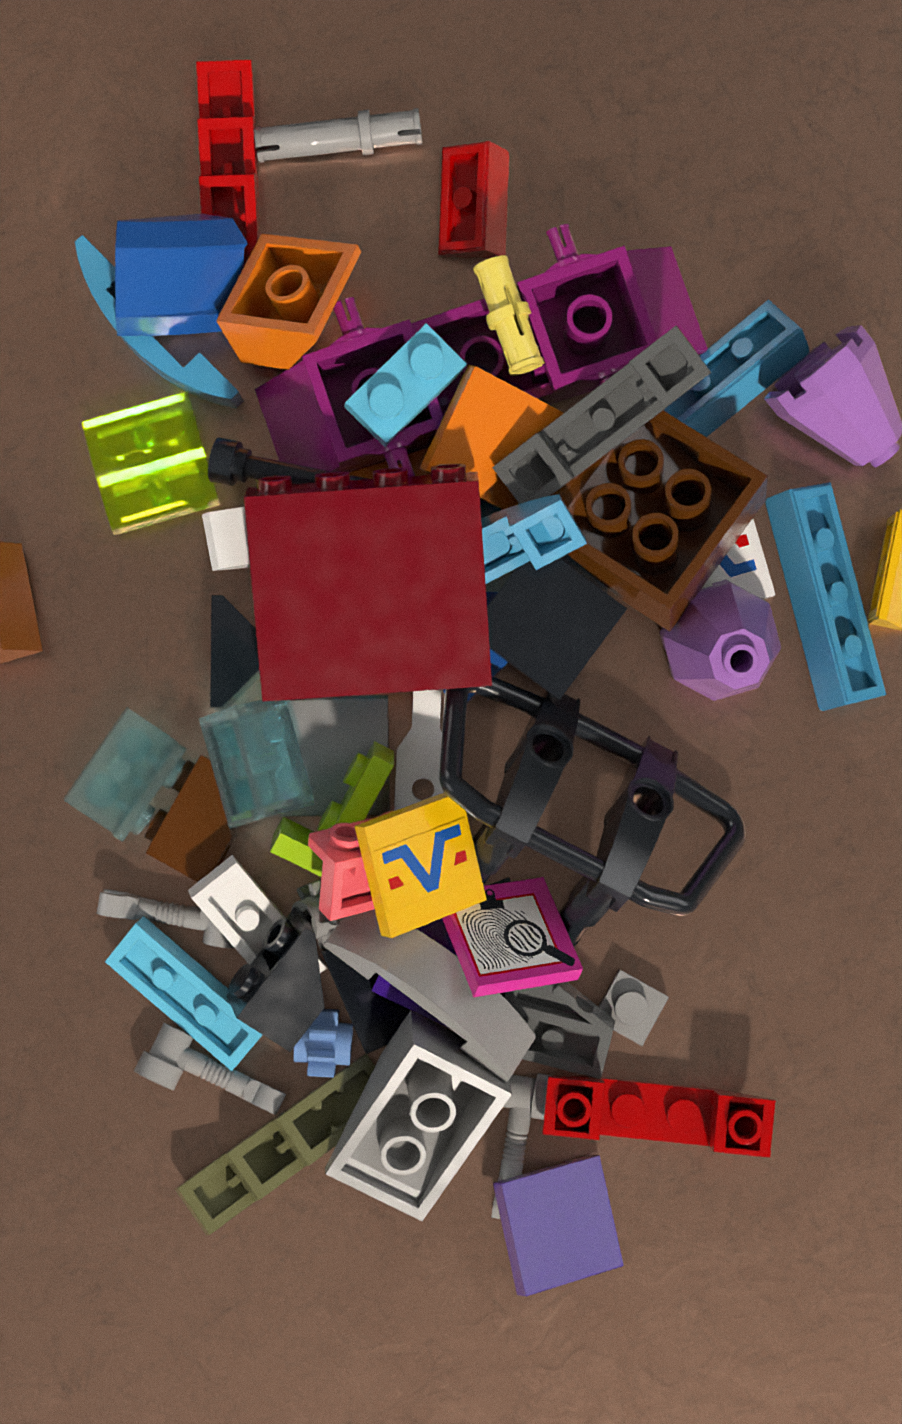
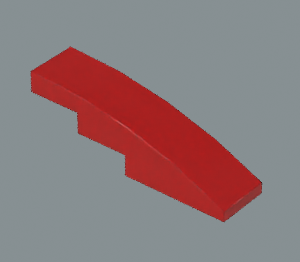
M253 60L196 61L199 105L197 123L201 173L199 176L201 214L233 218L248 243L244 248L245 266L260 237L257 147L254 132L256 116Z

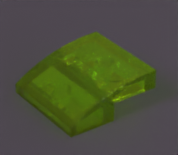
M188 391L82 422L96 480L114 536L220 505L215 483L210 482L208 479L209 459L203 446Z

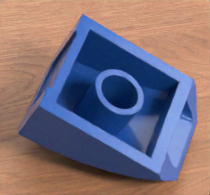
M191 214L117 221L115 243V319L117 336L183 335L222 331L216 320L244 268V248L248 244L233 218L208 214Z

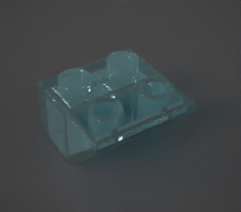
M286 700L248 702L199 718L229 829L245 827L315 805Z

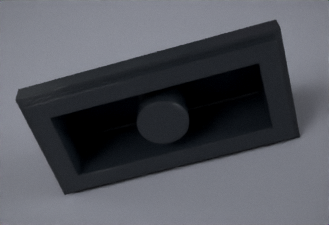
M327 948L321 951L366 1055L386 1046L411 1010L371 991L378 977L377 973L368 980Z

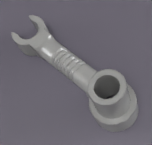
M104 889V892H100L96 913L98 915L129 920H140L144 916L150 922L156 921L162 924L167 923V925L172 924L173 926L177 925L179 927L183 926L184 928L204 931L202 941L204 944L220 948H234L200 907L169 904V902L164 903L163 901L158 902V900L143 898L139 895L117 890Z
M163 1023L150 1052L143 1051L134 1069V1072L173 1091L185 1070L197 1077L200 1076L201 1079H205L207 1082L210 1081L211 1084L215 1083L216 1086H220L222 1089L225 1088L226 1091L274 1115L277 1114L286 1096L285 1093L237 1070L231 1071L226 1066H223L222 1063H218L216 1060L213 1061L212 1058H208V1056L189 1048L193 1038L189 1034L166 1023Z
M538 1073L537 1079L513 1074L510 1077L512 1095L503 1106L510 1108L507 1123V1137L505 1138L506 1142L504 1143L505 1148L503 1149L504 1153L502 1154L503 1159L501 1160L498 1181L522 1175L524 1164L522 1161H524L523 1156L525 1155L524 1150H526L525 1145L527 1144L526 1139H528L527 1134L529 1133L531 1118L544 1120L548 1076L552 1075ZM495 1196L491 1218L500 1219Z

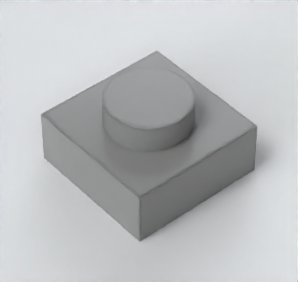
M618 969L598 1007L615 1020L614 1031L643 1046L669 997Z

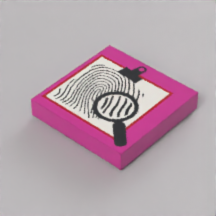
M544 877L484 886L486 901L442 918L473 997L574 981L579 979L583 970Z

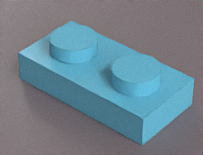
M426 323L345 402L344 407L386 447L465 369L467 363Z

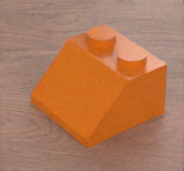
M271 234L260 235L216 320L241 363L289 370L317 342L361 254L357 244Z

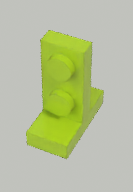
M374 741L366 756L359 752L355 755L343 779V783L349 785V788L340 804L333 800L329 803L320 820L317 831L331 828L339 823H353L365 820L394 767L393 750ZM282 817L273 834L270 852L320 877L322 876L323 861L308 846L309 834L314 831Z

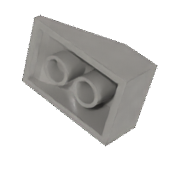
M410 1011L381 1053L325 1167V1174L423 1221L512 1095L510 1079L504 1083L460 1050L465 1041L461 1036Z

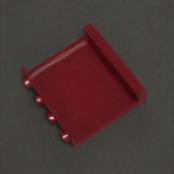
M465 464L432 466L431 475L408 476L407 468H383L373 471V479L350 480L349 472H326L316 474L315 483L292 484L291 476H268L258 478L257 487L247 488L244 495L262 702L492 686L478 472H466Z

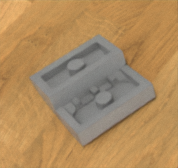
M388 695L338 696L276 701L278 817L323 816L332 800L339 804L341 803L349 788V785L343 783V779L355 755L359 752L366 756L374 741L389 748ZM389 776L367 815H381L390 811Z

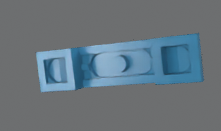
M81 235L74 243L83 276L101 311L117 332L115 319V267ZM120 336L144 363L180 389L200 399L236 409L244 402L239 391L200 352L183 368L153 336Z
M560 494L511 506L481 519L485 584L529 561L538 570L587 544L583 533Z

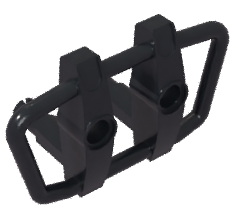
M493 676L492 686L446 689L439 781L444 793L476 820L483 823L473 837L483 885L491 875L497 873L509 857L515 859L525 846L582 875L583 877L570 892L567 903L559 911L574 947L578 944L584 933L590 927L595 926L609 909L618 912L628 900L642 907L675 916L691 914L698 908L744 845L746 826L739 811L729 802L677 769V750L671 751L651 740L650 736L640 745L581 714L579 712V698L576 700L564 694L560 700H557L547 691L543 696H539ZM469 693L478 694L531 716L514 752L505 763V774L496 803L487 799L463 779L467 697ZM575 736L630 764L612 806L604 815V829L596 856L537 826L564 768L573 757ZM673 794L681 797L717 821L724 830L722 837L680 893L656 887L640 880L665 821L674 810Z

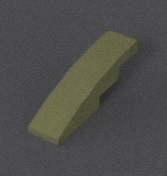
M364 1054L355 1060L350 1066L335 1074L334 1078H330L175 1188V1191L206 1235L215 1232L252 1203L261 1200L302 1168L311 1165L337 1145L375 1068L368 1055Z

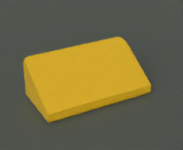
M900 509L887 519L867 620L872 625L902 631V510Z

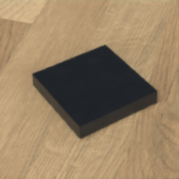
M560 558L538 570L529 561L514 570L487 606L490 650L557 700H560L627 608Z

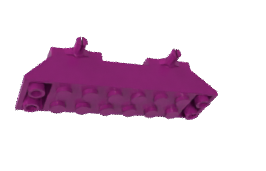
M561 224L559 226L560 236L556 226L549 229L546 235L550 240L557 263L542 274L517 282L522 302H528L532 312L528 314V320L540 355L545 363L533 371L517 376L509 374V367L496 330H490L488 327L486 316L489 314L485 298L411 323L410 319L384 328H364L354 297L344 299L350 321L347 320L341 300L337 301L333 309L343 336L339 337L329 347L303 355V361L255 388L279 461L333 472H353L386 461L388 468H399L398 464L400 463L402 468L408 469V476H415L408 454L430 447L468 365L476 366L548 405H552L595 390L676 325L698 354L706 352L708 349L672 247L626 250L624 245L600 254L578 255L569 224ZM427 323L467 365L426 408L384 447L344 407L345 402Z

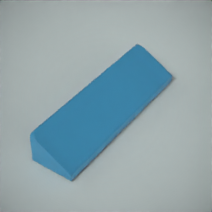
M768 299L710 346L706 352L699 355L712 373L665 408L664 411L705 437L709 436L809 353L810 349L803 329Z
M831 482L789 489L767 498L766 508L819 709L825 711L885 696L886 691Z

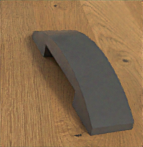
M677 325L546 428L536 433L492 467L519 504L554 494L712 373Z

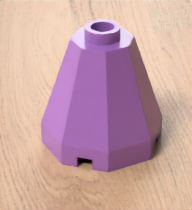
M862 325L850 326L835 334L842 342L840 345L831 350L823 342L811 350L778 379L774 385L778 391L768 392L764 400L778 417L853 465L864 466L870 462L873 467H877L889 460L900 449L897 441L902 435V421L875 342Z
M727 579L712 583L713 586L701 589L672 630L669 632L662 627L659 632L669 661L670 673L674 680L713 701L759 688L781 649L770 604Z

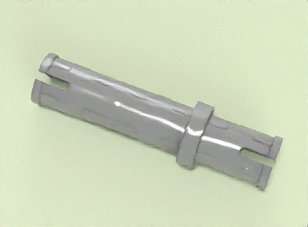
M419 108L370 115L369 109L359 110L356 117L269 127L256 126L254 129L255 144L259 148V151H257L259 163L268 160L362 150L363 155L374 154V148L423 144Z

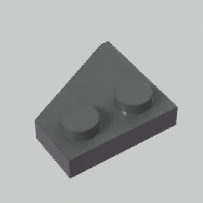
M568 982L506 992L505 999L520 1014L536 1036L524 1055V1060L601 1079L615 1025V1020Z

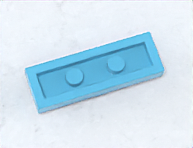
M144 916L134 924L105 961L106 964L231 1071L234 1070L263 1036L236 1018L226 996L229 993V989Z

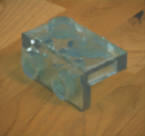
M126 706L63 799L111 831L114 837L123 842L129 832L137 836L147 825L155 811V807L149 803L160 787L164 786L170 789L183 772V765L186 763L181 758L186 748L182 743Z

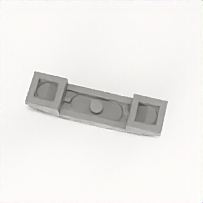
M375 909L342 918L323 944L325 948L369 980L377 973L461 1036L465 1041L460 1050L504 1083L510 1079L536 1038L525 1020L500 993L473 997L458 957L441 944L417 929L394 938L381 936Z

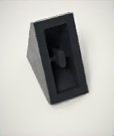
M211 595L210 707L214 710H228L260 678L256 628L223 595Z

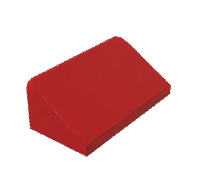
M491 141L442 147L439 256L489 259L506 255L509 152Z

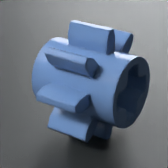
M323 1009L294 1046L293 1060L294 1062L308 1063L307 1076L334 1078L336 1065L350 1066L353 1024L339 1022L340 1010Z

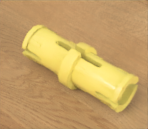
M501 255L478 263L473 268V271L478 278L489 310L486 321L490 330H496L509 367V374L517 376L541 367L545 362L540 355L528 320V314L532 312L528 302H522L509 266L508 257Z

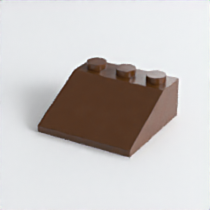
M663 410L552 495L560 494L587 544L568 553V555L623 602L670 632L690 602L697 596L766 501L768 475Z

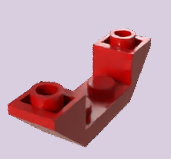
M548 1076L542 1134L600 1140V1135L692 1144L709 1146L713 1152L770 1158L776 1100L709 1087L612 1077L597 1079L589 1076Z

